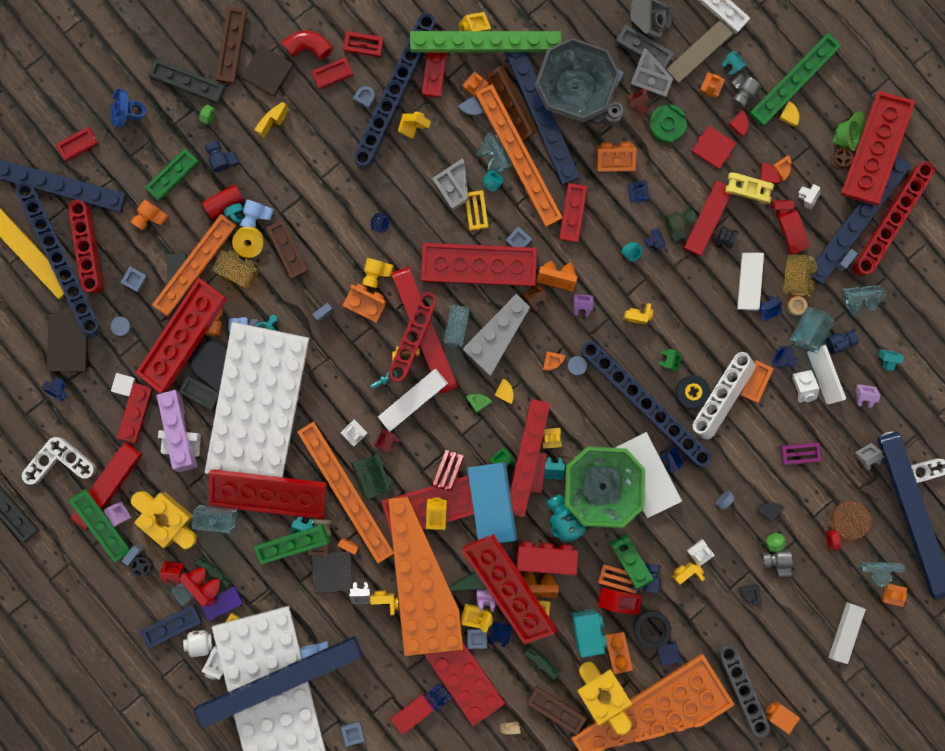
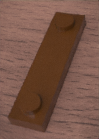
M227 6L215 77L217 82L236 83L247 18L246 9Z
M498 66L486 77L490 85L494 86L521 140L525 142L537 131L503 66Z

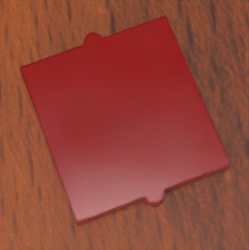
M708 126L703 135L698 137V142L691 152L717 169H720L724 161L730 157L729 154L736 143L711 126Z

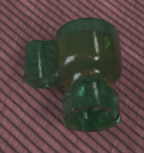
M691 208L685 210L683 214L675 212L665 216V224L673 242L685 239L686 224L696 223V216Z

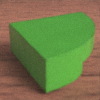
M482 394L466 396L476 413L492 403L487 396Z

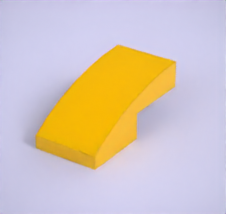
M285 103L278 104L261 119L255 128L257 135L265 138L273 122L281 125L289 110Z

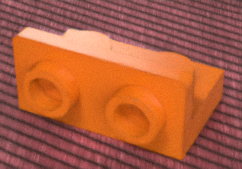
M602 142L601 145H596L598 172L636 171V147L631 142H620V145H613L612 142Z
M357 283L356 286L351 284V290L342 306L378 323L387 305V302L384 300L385 297L377 292H374V294L367 292L368 288Z

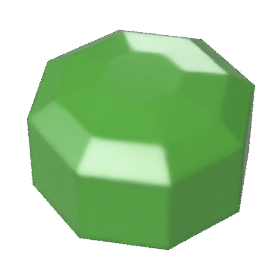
M205 105L199 115L200 122L210 125L215 117V109Z
M773 533L767 537L766 546L770 551L779 552L785 548L786 540L782 534Z

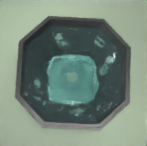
M570 38L547 49L535 87L547 110L573 121L584 122L608 110L620 73L608 50Z

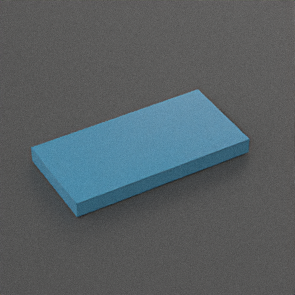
M506 463L468 467L478 540L494 534L500 543L516 541L517 536Z

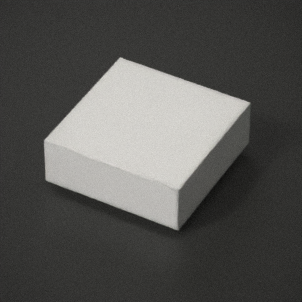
M116 373L111 392L130 396L136 378Z

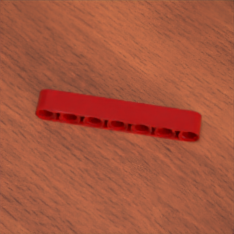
M924 161L911 170L852 266L855 275L861 277L875 270L934 175L935 167L931 162ZM920 168L925 171V176L921 174ZM910 184L915 186L916 191L911 189ZM900 200L905 201L906 207L901 205ZM891 215L896 218V223L891 221ZM881 231L886 233V239L881 237ZM871 247L876 249V255L872 254ZM861 263L866 264V271L861 268Z
M408 266L391 273L408 317L411 319L421 295ZM422 315L415 318L417 324H423L426 321V318ZM430 320L420 346L430 371L432 372L434 369H437L448 383L439 391L441 395L458 388Z

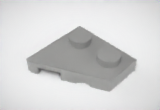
M644 48L631 84L666 97L673 78L653 55Z
M462 158L432 178L452 210L469 201L466 166Z

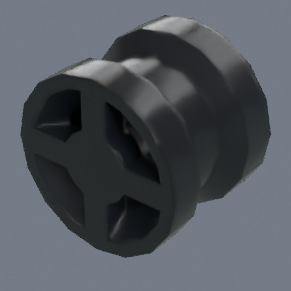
M722 226L716 244H724L727 248L731 249L738 231H731L727 227Z
M142 556L132 561L130 569L133 575L142 577L152 572L154 564L151 558Z

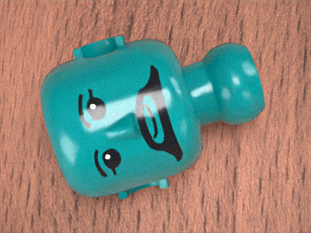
M558 494L547 500L548 508L554 513L550 517L551 532L560 542L569 543L582 536L586 532V526H583L565 506L564 497Z

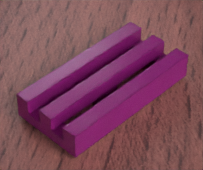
M820 442L780 446L782 465L822 462ZM816 447V450L786 453V449ZM813 454L817 456V458L787 461V457Z

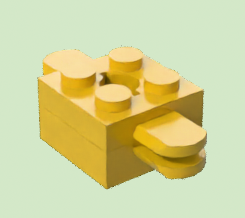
M142 491L132 496V506L141 513L134 523L160 546L166 548L175 542L181 548L187 549L195 545L197 536L187 527L194 516L169 494L162 492L154 499L150 494Z
M583 663L579 669V674L586 685L577 691L598 726L601 728L609 722L615 733L619 735L628 734L632 725L625 712L632 708L633 705L611 669L601 674L594 663Z

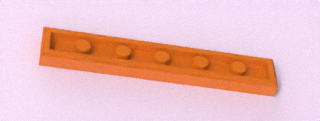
M221 214L153 302L152 306L169 317L237 225Z

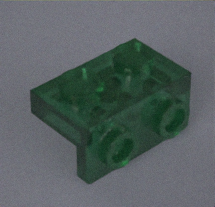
M378 454L351 464L365 500L391 490L390 478L385 474L383 460Z

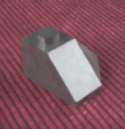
M660 0L631 1L630 10L631 20L644 33L658 39L663 35V31L671 26L672 6Z

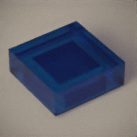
M675 641L657 648L662 666L681 662Z

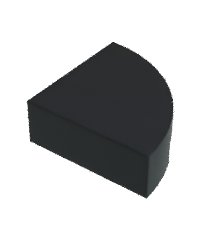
M766 503L759 506L756 510L773 522L784 506L778 503Z
M759 585L738 587L740 594L745 600L757 605L762 604Z

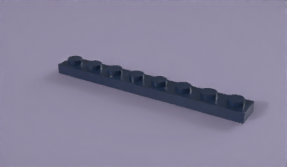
M504 52L561 184L565 185L579 179V173L552 112L546 109L535 87L537 77L526 52Z
M898 154L896 155L879 206L859 201L805 273L820 285L825 282L912 166L909 162Z
M0 159V180L14 184L28 182L36 190L72 200H80L87 204L120 213L123 211L127 197L125 193Z

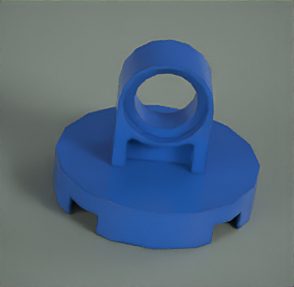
M117 88L114 91L112 98L116 100L114 105L110 107L111 124H114L113 127L122 128L125 125L126 119L141 120L146 113L144 104L139 101L128 100L127 91ZM132 107L139 108L141 114H134L132 112Z

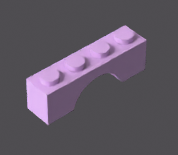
M176 390L158 394L157 400L172 469L177 472H183L197 468L194 449L190 444L185 428V408L182 395Z

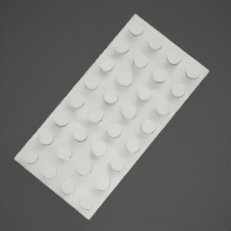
M232 322L205 473L209 474L210 470L214 469L283 477L309 337Z
M290 606L212 626L228 692L302 659ZM309 681L234 714L243 751H326Z

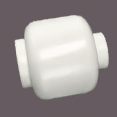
M206 630L189 632L187 639L183 640L184 652L188 651L191 657L208 655L210 650L213 649L212 635L208 634Z

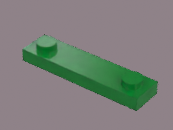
M86 488L69 499L70 504L114 563L127 555L131 549Z
M320 524L254 546V550L261 565L330 543V539L324 524Z

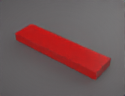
M716 180L683 249L698 256L702 255L731 194L725 192L728 185Z

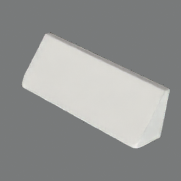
M742 253L738 310L757 311L760 308L764 253Z
M823 345L809 350L807 354L826 404L845 400L846 397L827 346Z
M846 602L829 658L848 664L866 610L865 608Z

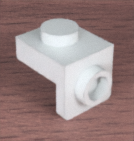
M812 370L794 373L792 379L798 391V402H811L817 399L819 386Z
M217 646L213 647L202 669L205 676L213 680L216 678L220 679L223 675Z

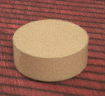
M800 296L791 298L787 303L788 312L794 316L805 313L808 307L807 301Z

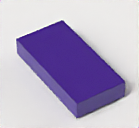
M234 586L216 595L217 601L213 606L203 607L201 604L200 606L207 621H210L242 605L244 602L237 587Z

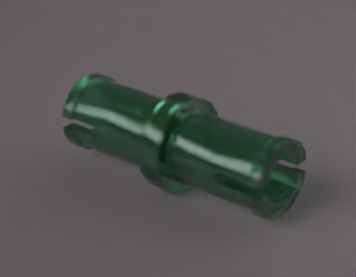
M204 556L200 557L195 563V567L205 568V574L209 580L220 579V586L224 590L232 583L233 580L220 571L219 566H214Z
M532 645L527 648L528 651L524 652L523 655L532 661L538 670L541 669L552 680L561 672L560 669L548 661L546 655H541Z

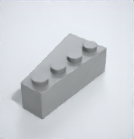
M517 294L463 348V352L489 377L492 375L529 311L530 306Z

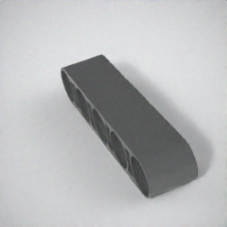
M722 643L717 648V655L747 726L757 737H765L768 735L770 727L739 653L729 643ZM731 649V655L728 658H724V651ZM739 667V673L736 676H732V669ZM746 685L747 691L744 694H739L740 687ZM754 704V710L747 712L748 705ZM762 722V728L755 730V725Z

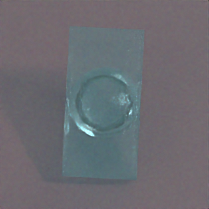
M860 562L859 570L873 572V582L882 587L887 586L891 582L892 575L890 572H905V565L888 562Z

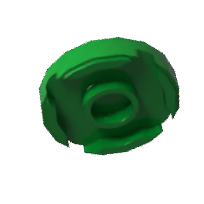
M662 105L652 113L649 120L651 134L657 140L665 143L677 141L683 136L687 128L685 113L675 105Z

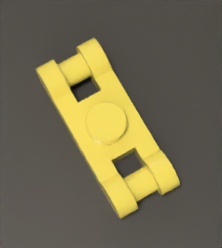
M729 173V184L726 186V193L753 199L763 204L771 203L770 193L773 191L774 184L738 173ZM737 182H741L740 188L736 187Z

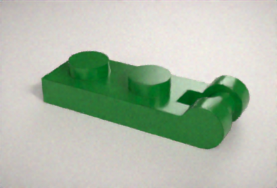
M624 534L621 536V539L611 541L610 545L635 588L639 590L653 582L654 578L628 535ZM626 545L628 549L621 552L620 548Z

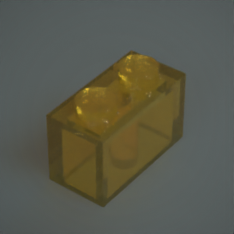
M222 250L211 270L249 290L259 272V269L255 267L256 263L247 258L245 261L239 259V254L232 250L228 252Z
M788 254L783 292L787 296L810 297V293L814 291L815 282L812 280L813 273H816L817 262L812 256Z

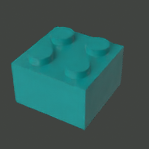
M594 608L571 612L579 655L587 657L604 654V648L607 647L605 635H603L600 629L604 627L602 616Z

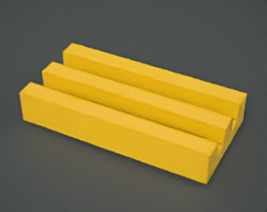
M483 190L468 192V196L473 198L476 225H473L470 202L467 201L466 209L469 230L488 229ZM477 195H480L484 224H480Z

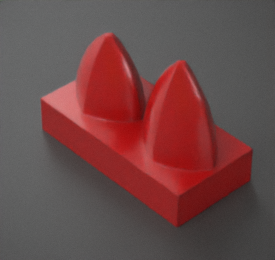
M197 568L190 573H183L179 580L203 607L213 606L217 601L215 596L219 589L220 579H214L203 584L205 568Z

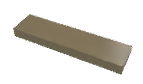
M720 20L675 60L666 71L678 85L733 35V32Z

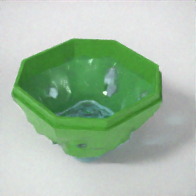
M586 447L566 466L565 506L583 526L624 528L644 509L645 468L626 448ZM601 483L606 484L605 490H600L599 485Z

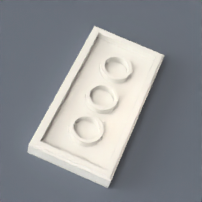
M647 432L615 447L626 448L645 468L643 511L647 518L682 502ZM630 477L628 480L630 484H632L633 481L632 477Z

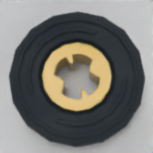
M686 376L676 386V399L685 408H701L710 396V387L706 380L700 376ZM690 387L697 389L696 397L694 398L693 395L689 396L688 394L691 391Z

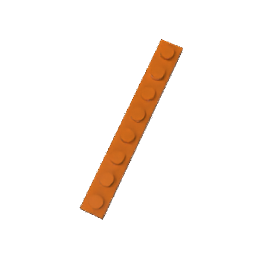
M491 84L475 92L483 111L545 228L561 220L563 217L494 86Z
M313 421L297 431L376 562L380 563L394 554L392 547L316 423Z

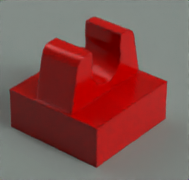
M771 200L770 208L775 209L776 217L788 213V209H794L795 202L792 200Z
M165 561L159 572L160 579H163L165 584H168L169 580H174L175 585H178L180 582L179 578L184 571V563Z

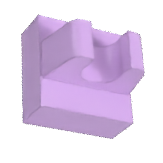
M857 384L855 392L857 394L856 402L858 406H861L863 401H867L868 407L871 408L875 402H879L880 394L876 387Z
M122 502L116 503L104 510L113 527L131 518Z
M477 589V606L480 612H483L484 606H490L491 612L495 610L496 602L487 589Z

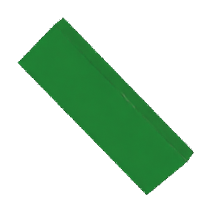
M185 148L144 188L160 202L200 162Z

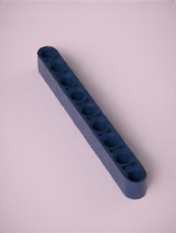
M430 13L421 14L413 31H435L433 15ZM425 22H430L431 26L424 27L422 26V24ZM410 37L355 152L354 159L360 169L366 170L372 166L425 53L410 52ZM409 55L416 57L413 61H408L406 58ZM401 72L408 73L405 78L398 76ZM395 88L400 90L396 95L390 93ZM386 105L392 106V109L388 112L382 110ZM383 122L384 126L382 128H375L376 123ZM369 139L376 140L374 145H367ZM361 156L369 157L365 163L359 162Z
M21 182L16 186V194L82 333L87 338H95L98 336L100 328L89 302L33 186L28 182ZM25 191L31 192L28 196L21 195ZM32 208H38L37 212H29ZM40 224L47 225L44 229L37 228ZM50 240L55 242L52 246L45 245ZM56 257L63 258L60 263L53 262ZM64 274L71 275L67 280L61 279ZM76 290L79 292L75 297L69 296L71 291ZM80 307L87 308V311L85 313H77V310ZM88 324L95 325L92 331L85 330Z
M590 341L582 346V357L694 465L703 467L711 462L710 452L597 343ZM586 346H592L595 349V354L592 356L587 355L585 352ZM601 359L608 361L609 366L607 369H602L599 366ZM615 372L622 375V381L619 383L613 379ZM630 385L636 389L634 396H630L627 393V388ZM643 399H647L650 402V407L647 410L641 406ZM657 412L663 414L664 419L661 423L655 420ZM672 425L677 428L675 436H671L669 433V428ZM685 439L691 442V447L688 450L683 447ZM700 452L705 455L703 463H699L697 460V455Z
M897 431L878 437V445L883 453V459L928 590L934 600L945 597V563L902 438Z
M356 636L350 637L195 707L193 712L200 728L208 727L353 662L364 654Z

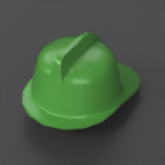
M857 111L850 120L837 126L833 139L834 144H839L842 148H850L852 151L857 149L866 125L865 116L861 111Z

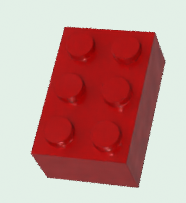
M522 541L521 544H517L516 568L518 571L577 575L578 550L573 548L572 544L560 543V547H557L550 542H541V545H534L533 541Z

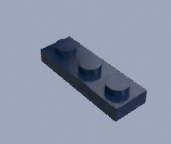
M194 604L140 632L149 649L200 624L203 620Z

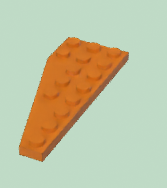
M408 497L388 499L404 655L410 656L463 650L459 608Z
M701 653L629 699L633 707L625 712L632 725L628 734L619 735L615 733L609 722L600 728L595 721L579 731L577 735L571 736V739L579 751H603L606 748L619 747L627 743L639 742L664 736L667 733L703 726L735 704L705 656Z

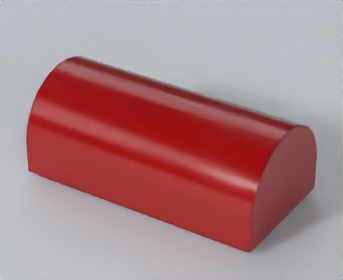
M233 184L206 199L202 204L210 218L214 219L223 214L226 208L237 203L241 204L245 202V199L237 185Z

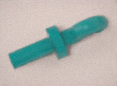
M389 371L386 377L381 376L379 381L371 384V389L381 384L386 385V382L390 380L388 376ZM393 371V373L395 374L396 378H398L397 373H396L395 371Z

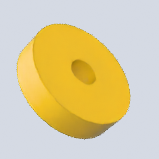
M242 227L236 231L233 237V248L243 257H255L262 251L264 246L263 235L254 227ZM245 240H250L251 244H247Z

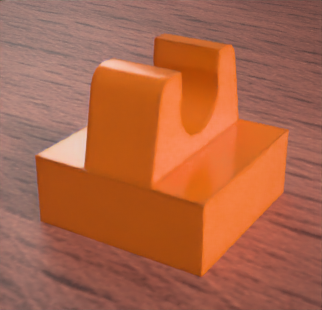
M474 71L464 82L462 88L477 99L475 92L489 86V83Z
M707 73L699 92L717 99L725 79L718 75Z
M885 583L882 602L903 607L906 601L907 588Z

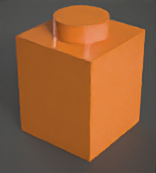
M776 700L766 709V718L788 734H790L800 719Z

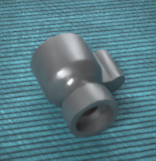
M737 74L732 80L731 85L739 93L735 94L732 102L739 108H744L748 103V99L755 97L761 85L751 77Z
M618 102L611 103L604 114L595 116L594 123L596 125L602 122L608 126L618 125L623 116L622 105Z
M783 549L779 552H774V554L769 552L762 553L763 568L776 566L779 578L792 577L791 568L793 562L790 549Z

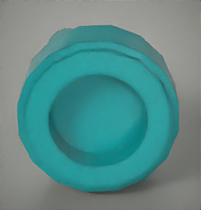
M488 171L482 183L487 190L495 192L503 184V179L497 172Z
M240 203L224 210L226 218L231 217L237 223L242 221L241 212H243V207Z
M631 242L623 247L621 253L627 260L634 262L641 257L643 248L637 242Z

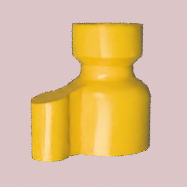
M367 258L364 267L366 277H364L362 285L377 288V278L379 276H391L394 265Z

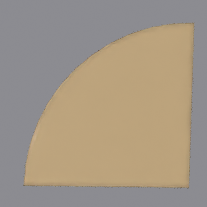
M519 722L501 724L500 732L503 734H520Z

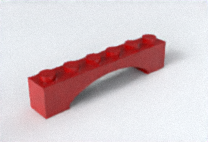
M535 399L530 400L518 459L510 487L513 515L525 517L550 408V403Z

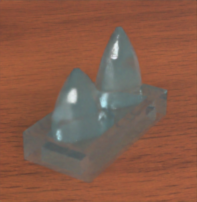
M489 133L484 136L486 140L479 146L476 156L487 157L494 154V157L489 162L488 171L500 172L513 168L497 135Z
M880 285L842 289V297L846 300L849 312L856 316L863 300L874 311L881 302V298L886 297V289Z

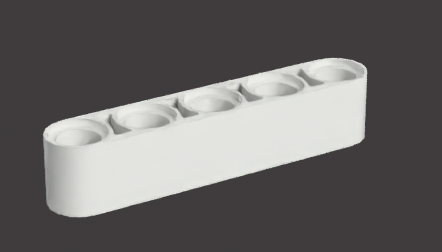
M740 352L734 356L693 422L694 431L702 439L706 440L714 436L754 372L755 363L747 353ZM748 361L746 365L741 366L743 362ZM738 377L736 381L731 382L733 378ZM728 393L725 398L721 399L723 394ZM717 409V412L711 415L712 411ZM707 425V428L701 431L702 427Z

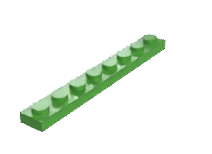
M410 31V52H546L547 49L561 43V31Z

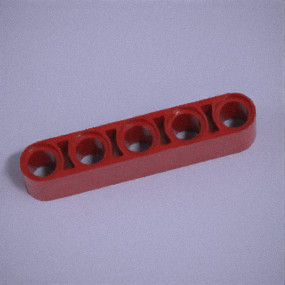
M74 200L69 205V216L80 285L84 291L98 294L103 289V279L92 210L83 201ZM83 206V212L77 214L78 208ZM86 225V230L81 233L80 228ZM89 243V249L84 252L83 246ZM92 262L91 269L86 270L87 263ZM94 280L95 286L89 289V283Z
M431 292L421 294L389 369V376L396 383H401L406 379L436 308L437 300ZM425 298L433 300V304L429 307L424 306L422 302ZM422 315L426 318V321L423 324H417L415 318ZM416 333L419 337L416 342H410L407 339L408 335ZM403 351H409L411 357L408 360H402L400 354ZM395 369L403 370L404 373L401 378L393 377Z
M127 442L119 448L89 491L102 511L105 510L143 455ZM75 511L70 520L85 531H88L89 528Z

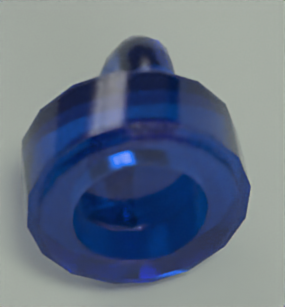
M382 213L375 214L371 220V229L375 232H385L389 228V217Z

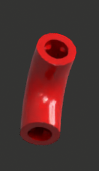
M310 30L297 31L281 41L292 57L302 50H311L319 60H323L334 50L328 40L319 33Z

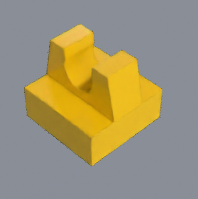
M560 428L544 429L542 449L562 447Z

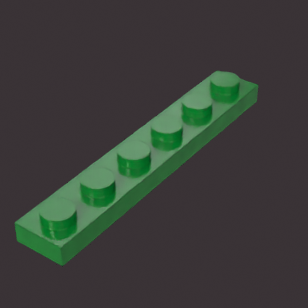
M827 33L749 115L763 127L842 45Z

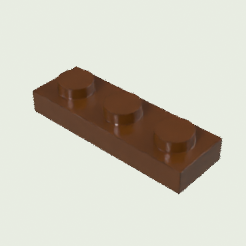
M281 220L266 227L290 278L294 279L309 272L285 221Z
M538 686L535 687L526 702L527 705L575 735L578 734L587 719L586 716Z

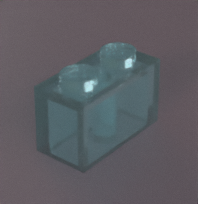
M451 304L444 344L463 348L470 308Z
M807 307L790 340L800 349L818 353L835 320L826 311Z
M199 505L193 510L192 529L231 533L237 528L238 509Z

